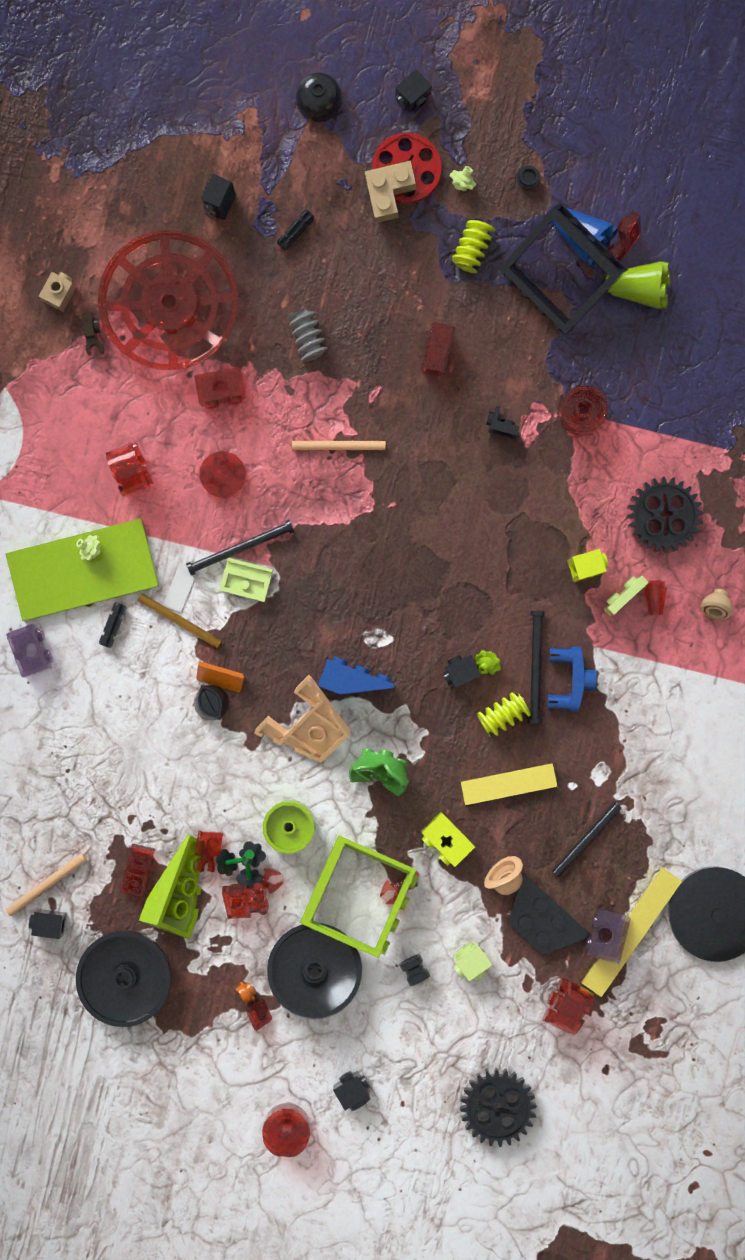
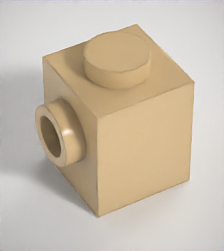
M51 272L39 294V298L50 306L64 312L76 287L71 282L72 278L62 272L59 275Z

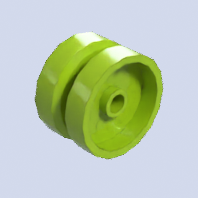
M283 800L276 803L266 813L263 821V835L266 842L274 850L284 854L303 850L311 842L315 832V818L312 811L304 803L297 800ZM288 822L292 823L293 829L286 831L285 824Z

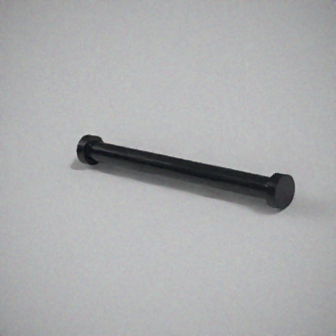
M288 519L285 521V524L194 563L188 562L186 563L190 575L193 576L196 574V571L287 532L291 534L294 532V529Z
M531 611V616H533L530 719L528 718L527 723L542 724V719H539L542 616H545V611Z

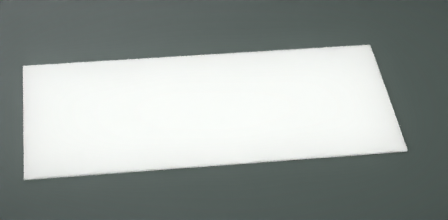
M179 564L163 603V606L180 613L196 577V574L190 575L187 565Z

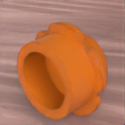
M240 982V986L235 989L240 998L246 1004L251 1000L255 1001L254 995L256 991L248 982L246 984Z

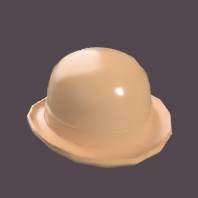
M508 856L498 861L488 872L484 881L485 887L488 889L494 888L501 895H510L516 892L522 885L523 880L521 874L523 864L521 859L516 856Z

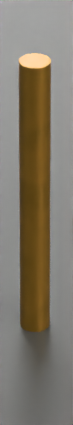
M143 593L139 596L138 602L217 649L221 645L222 640Z

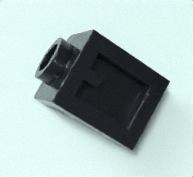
M496 406L494 412L489 411L486 425H490L488 432L516 439L519 426H516L514 421L508 419L497 420L501 407Z

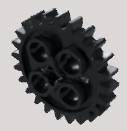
M665 477L661 478L660 483L653 478L651 480L652 486L645 482L643 484L645 491L638 488L635 491L639 497L632 496L630 498L635 504L627 506V509L633 511L632 514L626 516L628 519H633L628 528L635 527L636 530L632 533V536L640 535L638 543L646 541V549L655 545V552H658L663 547L664 553H668L671 546L675 552L678 551V543L684 548L687 546L685 539L693 541L694 538L691 533L697 534L700 532L695 525L703 524V521L697 519V516L704 514L702 511H697V507L702 502H694L698 494L690 495L689 492L692 487L689 486L684 489V481L676 485L674 477L670 479L669 483H667ZM662 494L666 495L665 513L670 514V517L666 518V520H664L663 516H660V513L664 511ZM672 497L680 499L681 507L679 509L672 507L670 503ZM648 498L656 499L658 502L656 510H652L647 506ZM673 520L681 522V532H676L672 529ZM650 521H655L659 525L657 533H652L648 529ZM664 523H666V529L668 532L667 536H665L663 532Z
M497 1067L494 1069V1074H490L485 1069V1077L477 1073V1082L469 1080L472 1088L464 1087L463 1089L468 1096L460 1097L461 1102L466 1104L460 1106V1111L466 1113L461 1116L462 1121H469L465 1125L466 1130L473 1128L472 1137L474 1138L480 1134V1143H483L487 1138L489 1146H492L494 1141H497L499 1147H502L503 1140H506L510 1146L511 1138L513 1137L519 1142L518 1134L520 1132L527 1135L525 1126L533 1127L529 1118H536V1114L531 1109L537 1108V1105L534 1102H530L535 1098L534 1093H528L531 1090V1086L529 1084L523 1086L525 1082L523 1077L516 1080L517 1073L515 1071L508 1076L507 1068L503 1070L502 1074H499ZM492 1088L495 1090V1094L491 1098H486L483 1096L484 1090ZM511 1093L518 1095V1099L514 1103L506 1101V1097ZM481 1101L488 1105H478L477 1103ZM498 1103H501L502 1108H499L498 1112L495 1111L493 1106H497ZM507 1109H511V1110L517 1109V1110H519V1112H518V1113H513L512 1111L507 1110ZM483 1111L490 1113V1118L486 1121L478 1119V1115ZM504 1117L513 1118V1123L509 1126L502 1125L501 1121Z

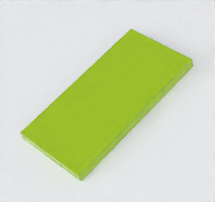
M141 518L5 553L22 621L159 587ZM89 535L99 536L98 541L101 544L100 554L96 558H92L91 561L87 559L81 560L79 553L81 549L76 546L79 539L86 540Z

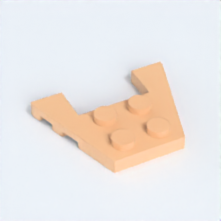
M308 675L296 687L294 693L312 707L289 730H286L270 716H267L254 733L260 737L263 735L273 739L274 743L279 745L282 743L295 748V752L322 763L349 737L351 730L313 678Z

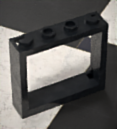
M562 203L554 206L500 267L504 272V277L508 281L514 282L520 288L521 294L525 298L531 299L536 304L537 310L541 314L547 315L553 321L554 327L565 334L571 331L628 270ZM553 220L610 276L571 319L558 309L514 265Z

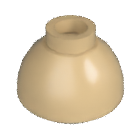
M715 589L714 593L709 594L703 599L700 605L701 611L712 619L724 620L730 618L733 614V605L727 597V591Z

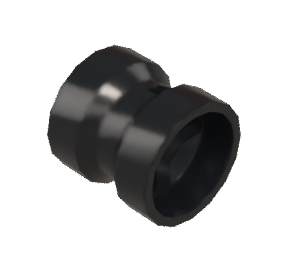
M420 954L414 955L399 964L402 971L407 974L409 986L419 984L430 977L428 969L424 968L422 964L423 959Z

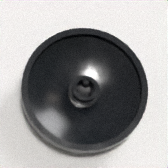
M712 866L695 870L683 878L681 884L672 895L668 908L670 928L678 943L692 955L711 962L728 961L744 954L745 877L732 869Z
M320 923V924H322V925H324V926H327V927H329V928H331V929H333V930H336V931H338V932H340V933H342V934H345V933H343L341 930H339V929H337V928H335V927H333V926ZM302 924L287 931L274 945L267 965L268 983L277 1002L291 1014L313 1020L328 1018L345 1009L357 994L362 978L361 958L357 948Z
M115 931L101 936L85 950L77 966L76 989L81 1003L94 1018L110 1026L130 1027L149 1020L161 1009L171 988V968L166 954L154 940L135 931Z

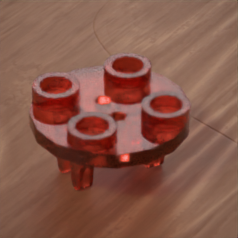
M218 451L210 454L203 461L200 467L199 478L202 486L209 494L228 498L235 495L243 487L246 480V470L243 462L235 454L228 451Z

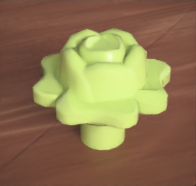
M465 166L463 171L453 170L450 174V177L453 179L452 184L457 190L464 192L467 189L473 190L476 186L471 177L472 168Z
M89 535L86 540L79 539L76 546L81 549L79 552L81 560L87 559L91 561L92 558H96L100 554L101 544L98 541L99 536Z

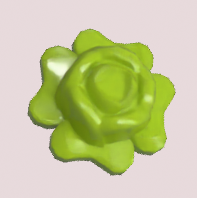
M481 650L480 654L475 656L476 666L479 667L478 671L481 674L489 672L491 675H494L496 671L501 669L499 665L500 659L497 658L495 653Z

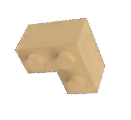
M411 161L365 171L376 223L399 218L394 195L416 190Z

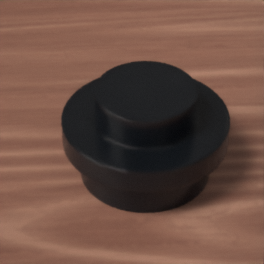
M525 166L519 170L517 182L521 188L531 190L539 184L540 173L535 167Z

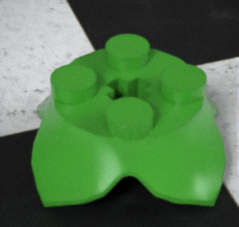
M363 748L360 757L351 764L349 770L350 782H368L376 779L381 781L384 787L399 797L406 791L409 784L406 773L408 762L403 759L393 758L394 753L388 750L381 749L379 753H376L373 750Z

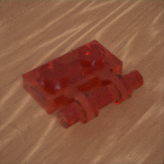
M255 883L252 890H247L246 885L240 884L222 886V896L228 919L251 918V913L267 914L269 903L266 898V889L262 883Z

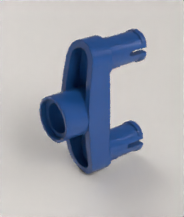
M572 646L571 649L550 647V654H560V656H550V663H571L573 665V679L570 696L548 694V701H558V703H548V709H566L569 712H579L583 690L596 691L597 670L584 669L581 647Z

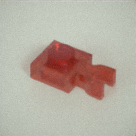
M198 830L195 854L201 855V858L197 863V871L204 872V866L207 863V871L215 872L213 859L214 856H219L221 851L223 833Z

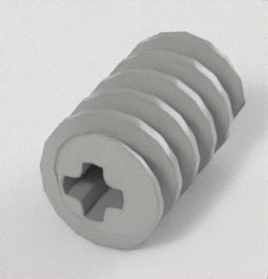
M301 310L287 316V319L292 320L289 324L290 328L295 329L292 332L293 337L298 338L295 344L296 346H302L298 349L299 355H304L301 358V362L318 359L323 355V352L328 350L327 347H320L325 338H317L322 329H314V326L319 323V320L311 319L316 315V311Z

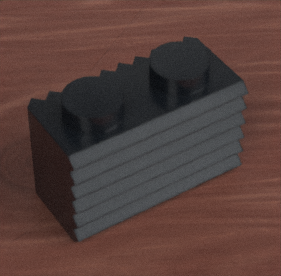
M211 174L209 183H206L207 187H205V191H203L201 196L204 205L203 209L206 211L205 215L211 219L218 220L220 218L225 220L236 197L235 188L231 181L216 174Z

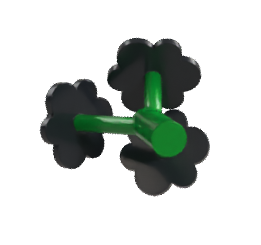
M251 841L245 842L243 849L239 851L241 858L236 859L234 853H229L227 849H222L219 856L216 857L219 874L231 876L233 871H236L238 868L237 863H242L246 869L241 870L240 875L236 876V881L240 888H255L257 884L263 881V876L259 874V871L256 869L251 870L250 867L251 865L255 868L258 867L260 862L266 858V853L262 851L261 844L256 843L254 845Z

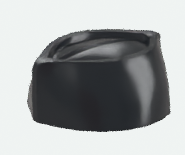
M201 685L194 698L195 711L206 720H221L229 706V699L225 691L214 685Z

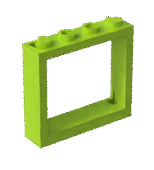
M338 835L300 923L379 958L380 954L385 955L390 942L387 941L390 932L395 933L400 920L396 919L399 910L404 911L410 898L406 897L409 888L414 889L419 878V876L415 875L417 870ZM345 847L407 874L375 948L313 921Z

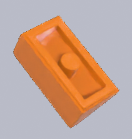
M200 661L198 663L196 679L239 693L242 690L245 675Z

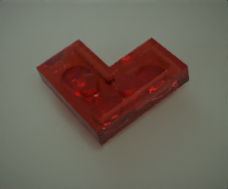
M634 211L628 217L624 216L618 225L619 240L608 248L620 262L642 234L640 215Z

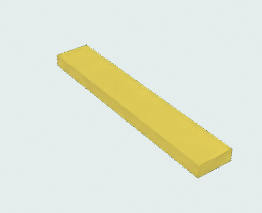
M661 867L581 983L600 997L603 996L682 881Z

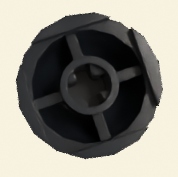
M322 72L311 73L305 76L298 85L296 91L297 107L304 117L306 116L312 119V121H327L337 114L341 106V89L336 80L329 74Z

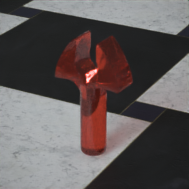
M264 868L263 881L257 884L255 888H240L239 886L238 888L242 892L265 887L268 889L269 894H272L283 884V881L273 884L267 882V880L272 875H280L281 872L272 868Z
M416 871L415 875L420 876L419 872ZM406 876L396 884L390 883L388 879L384 882L380 897L388 890H396L393 898H390L386 904L395 903Z

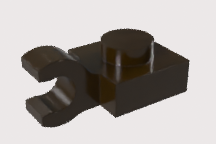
M91 312L82 313L84 335L86 337V353L92 356L91 348L98 346L99 353L104 354V346L97 338V333H100L99 319H95Z

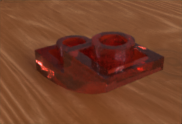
M134 843L131 845L120 893L140 898L144 897L155 848Z

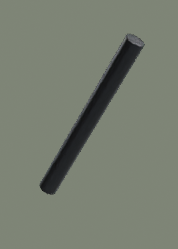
M614 802L552 872L560 877L622 808Z

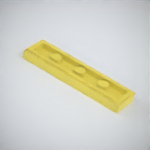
M553 763L460 782L465 805L557 787Z

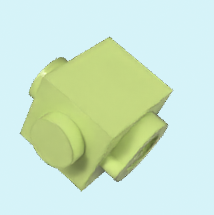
M469 942L453 955L457 964L454 966V969L461 978L466 977L469 982L472 979L475 981L481 979L487 973L485 970L492 966L491 961L478 943L473 944Z

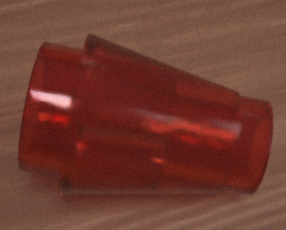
M648 581L649 583L644 587L649 615H662L667 591L665 581Z

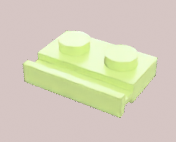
M227 558L219 591L265 602L273 569Z
M633 576L623 585L626 588L620 594L616 592L606 601L608 605L603 610L609 616L616 614L649 582L643 576L638 578Z

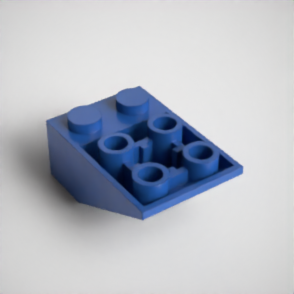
M335 656L333 661L327 660L318 683L319 687L338 694L389 689L395 686V684L390 683L392 678L382 674H378L376 678L369 675V669L356 665L355 669L347 666L348 661Z

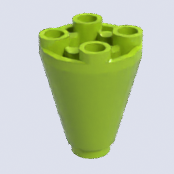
M659 261L627 268L628 270L607 292L613 296L655 309L667 308L668 294H666V290L670 286L671 277L669 263Z

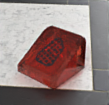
M264 999L248 1004L246 1012L254 1030H259L272 1020V1015Z

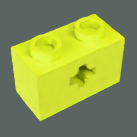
M600 549L573 556L567 560L574 582L601 575L607 572L606 567L609 566L605 553L601 554Z
M442 812L421 831L424 835L422 840L429 848L432 849L435 846L441 852L438 857L447 866L451 863L456 867L475 848ZM443 835L445 837L451 836L450 841L452 844L450 846L447 844L441 845V837Z

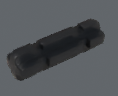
M304 210L300 215V219H296L285 231V235H282L277 240L278 246L283 250H287L292 245L291 242H294L304 232L306 225L309 226L313 222V214L308 210Z
M118 602L113 604L111 609L113 613L112 615L109 614L103 630L105 633L101 635L99 640L100 645L107 648L112 647L115 640L113 637L117 635L123 620L121 616L125 614L127 609L125 605Z

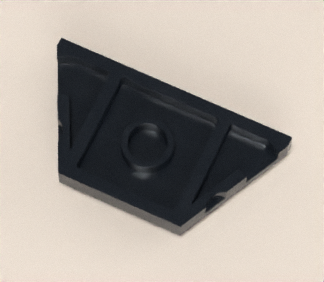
M524 873L522 874V885L515 895L508 923L539 952L546 955L591 936L585 928Z

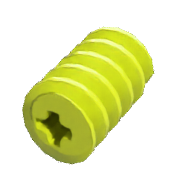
M470 220L466 224L468 229L463 231L464 237L459 240L460 246L456 247L455 252L457 255H453L451 260L462 270L477 273L473 265L480 266L481 262L476 258H484L485 256L480 249H488V245L484 243V240H492V237L487 232H495L496 229L485 222Z
M510 693V701L505 697L502 698V706L497 702L493 703L494 711L489 707L485 708L486 716L481 712L477 713L489 737L490 732L496 736L499 735L498 727L506 731V722L514 726L515 717L519 721H523V712L527 716H531L526 703L519 693L518 696Z

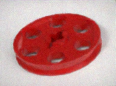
M406 132L390 136L377 148L372 161L373 170L410 161L411 157H413L411 165L416 190L412 197H405L402 193L394 195L395 202L399 204H414L426 199L436 189L441 177V159L437 149L428 139L415 133ZM408 140L411 142L412 147L408 151H402L398 146L399 142ZM429 150L433 157L430 161H422L419 157L420 152ZM382 153H389L393 159L391 163L383 164L379 160ZM424 173H431L433 175L434 181L431 184L427 185L421 181V176Z

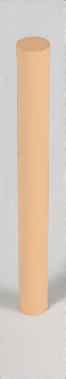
M292 441V450H385V441Z
M83 853L79 854L6 908L7 913L13 916L87 861Z

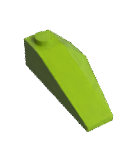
M191 835L185 837L149 894L139 921L190 939L199 909L196 908L197 895L201 894V887L198 884L199 875L203 872L205 842Z

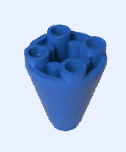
M567 208L611 251L612 246L610 242L617 235L618 227L610 222ZM554 220L551 222L579 258L588 266L593 267L596 262Z

